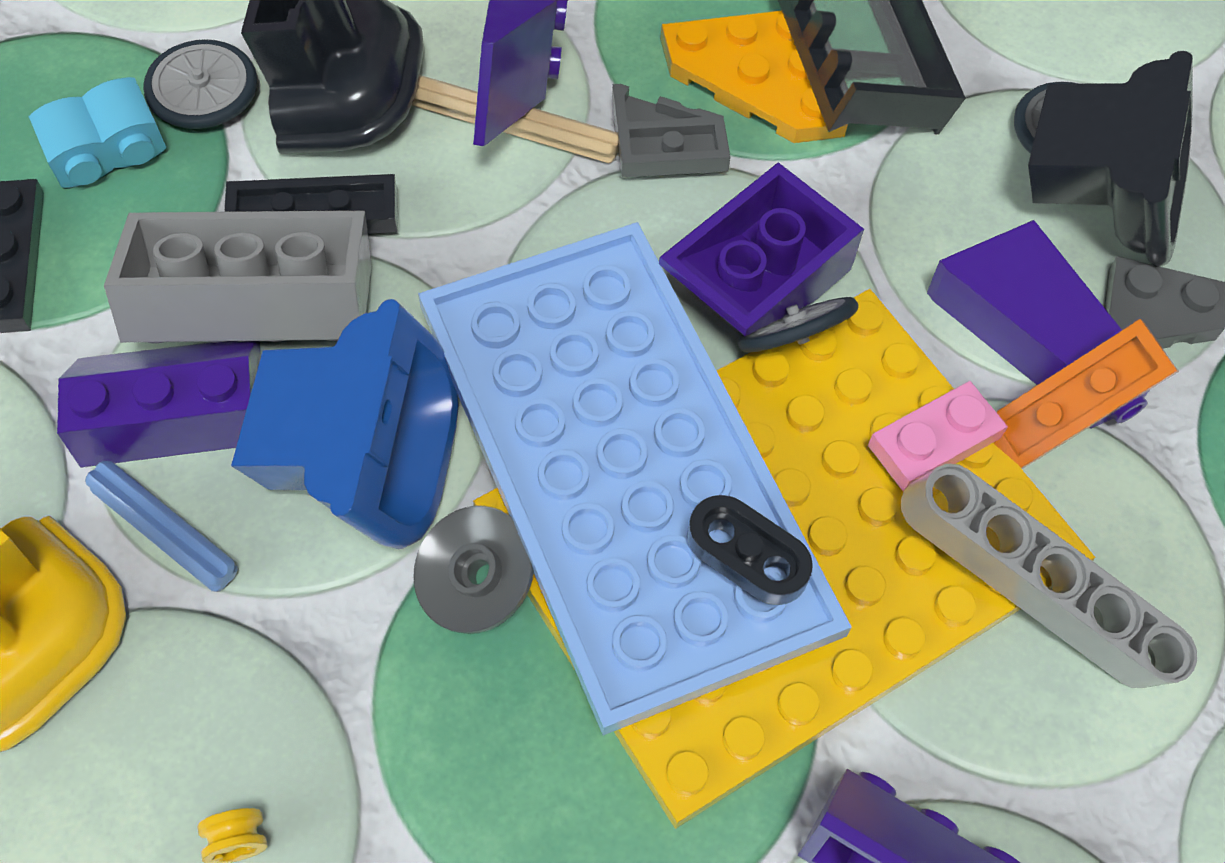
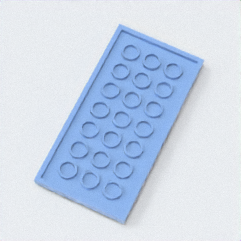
M638 222L418 293L421 310L432 335L438 340L444 350L453 385L508 514L514 521L520 539L532 563L536 580L603 736L847 637L852 628L666 274L661 265H659V261ZM711 496H732L799 539L809 550L813 563L810 579L801 596L783 605L764 603L700 560L691 550L687 537L689 521L694 508L702 500ZM713 530L709 533L710 537L719 543H726L731 540V536L723 530ZM771 566L764 569L766 576L771 580L781 581L786 579L785 573L778 567Z

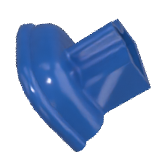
M388 299L381 303L377 311L365 313L352 320L343 329L336 345L333 347L263 350L231 466L268 490H307L309 495L330 508L336 517L380 545L403 549L418 542L435 520L443 495L457 427L458 394L453 385L442 346L401 304L394 299Z

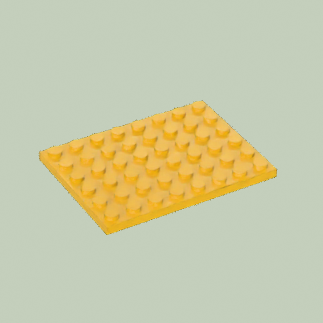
M871 289L853 297L858 302V310L853 316L827 330L809 336L810 341L804 344H798V341L768 350L750 352L716 370L852 628L847 637L614 731L675 829L1021 610V608L915 531L906 522L901 511L903 491L868 447L873 433L954 389ZM994 442L956 463L969 469L1093 561L1096 558L1020 466L1000 450ZM933 487L935 503L941 510L948 512V501L945 495ZM498 488L473 500V506L493 507L508 514ZM987 527V539L991 546L999 551V538L992 528ZM1041 566V579L1045 586L1051 590V577L1048 571ZM533 574V580L527 595L574 668L536 577Z

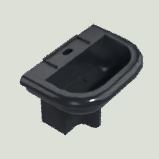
M249 0L241 34L270 88L268 100L269 115L276 134V146L279 153L346 151L370 146L390 135L406 119L415 99L424 52L423 31L411 12L388 0Z
M1177 51L1170 55L1169 59L1146 63L1133 71L1126 83L1048 84L1028 163L1033 203L1109 205L1113 209L1115 235L1122 245L1135 253L1145 254L1148 261L1155 266L1161 267L1168 264L1175 249L1189 167L1193 111L1192 54L1187 51Z

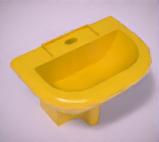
M51 516L43 517L39 521L33 517H20L0 528V752L11 749L36 732L101 670L118 647L126 620L122 587L108 567Z

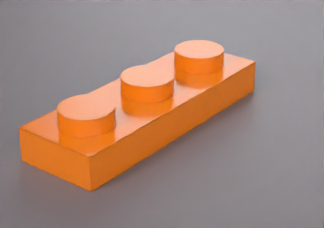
M1139 319L998 410L996 413L1008 427L1003 436L995 441L994 444L1016 462L1021 469H1024L1178 373L1179 370L1144 321Z

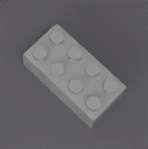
M365 211L128 213L104 283V289L120 343L338 341L343 329L352 320L366 313L372 264Z

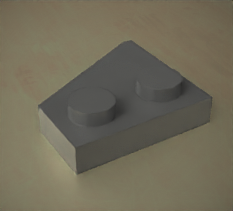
M612 84V104L615 128L618 133L621 177L729 171L731 157L724 116L700 108L690 109L678 101L662 96L659 97L657 104L629 96V86Z
M1117 256L1109 268L1104 308L1122 330L1137 320L1142 319L1163 349L1170 348L1178 342L1196 344L1215 341L1225 329V282Z

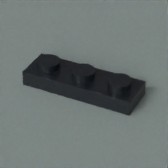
M395 174L226 181L224 212L365 211L368 233L397 232V185Z
M37 179L0 181V333L31 331L44 192Z

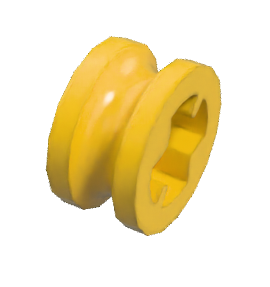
M241 808L217 813L199 822L197 826L198 835L201 838H207L208 846L201 851L202 862L232 863L248 859L265 851L268 847L266 837L257 833V827L263 822L262 812L255 808Z

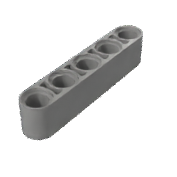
M944 464L916 479L904 490L901 498V511L906 522L915 531L1122 684L1130 688H1147L1178 683L1187 679L1195 670L1197 648L1192 637L1180 625L969 469L959 464ZM933 487L945 495L948 501V512L941 510L935 503ZM987 527L992 528L997 534L1000 541L999 551L995 550L989 543L986 536ZM1041 566L1048 571L1051 577V590L1045 586L1041 579ZM1094 606L1100 610L1103 616V629L1094 617ZM1148 646L1151 647L1155 655V667L1149 659Z

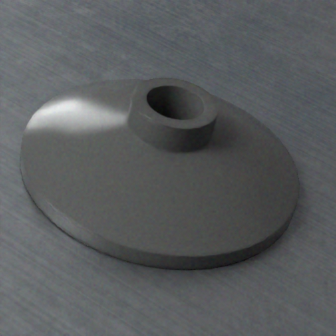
M470 506L448 514L436 523L426 535L415 559L414 588L422 609L435 623L457 633L475 634L499 626L518 610L528 594L534 570L512 517L493 507ZM489 564L487 577L481 584H477L476 574L482 566Z

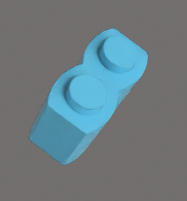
M132 77L104 82L89 90L82 97H67L52 101L41 106L29 116L47 162L62 188L91 184L114 168L144 164L166 149V145L135 78Z

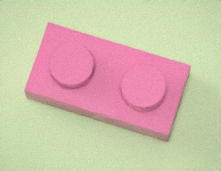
M968 381L873 433L868 447L904 492L913 481L936 467L944 464H956L999 440L1008 426L973 383Z

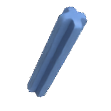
M112 461L99 462L96 468L87 474L85 482L94 495L211 591L218 592L223 590L235 578L238 569L233 559Z

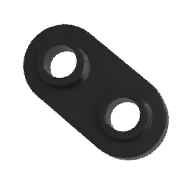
M711 496L702 500L694 508L689 521L687 537L691 550L700 560L764 603L783 605L801 596L810 579L813 563L809 550L799 539L732 496ZM713 530H723L731 536V540L726 543H719L714 541L709 533ZM771 566L778 567L783 570L786 579L781 581L771 580L766 576L764 569Z

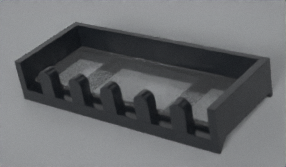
M778 0L828 132L848 123L931 128L934 134L939 135L966 99L922 0Z

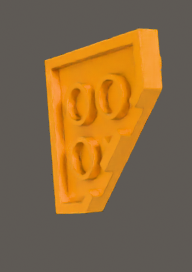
M782 10L662 24L660 39L670 77L687 86L694 81L714 92L715 101L748 119L755 114L777 126L776 134L792 143L845 137L848 124L831 132L827 130Z

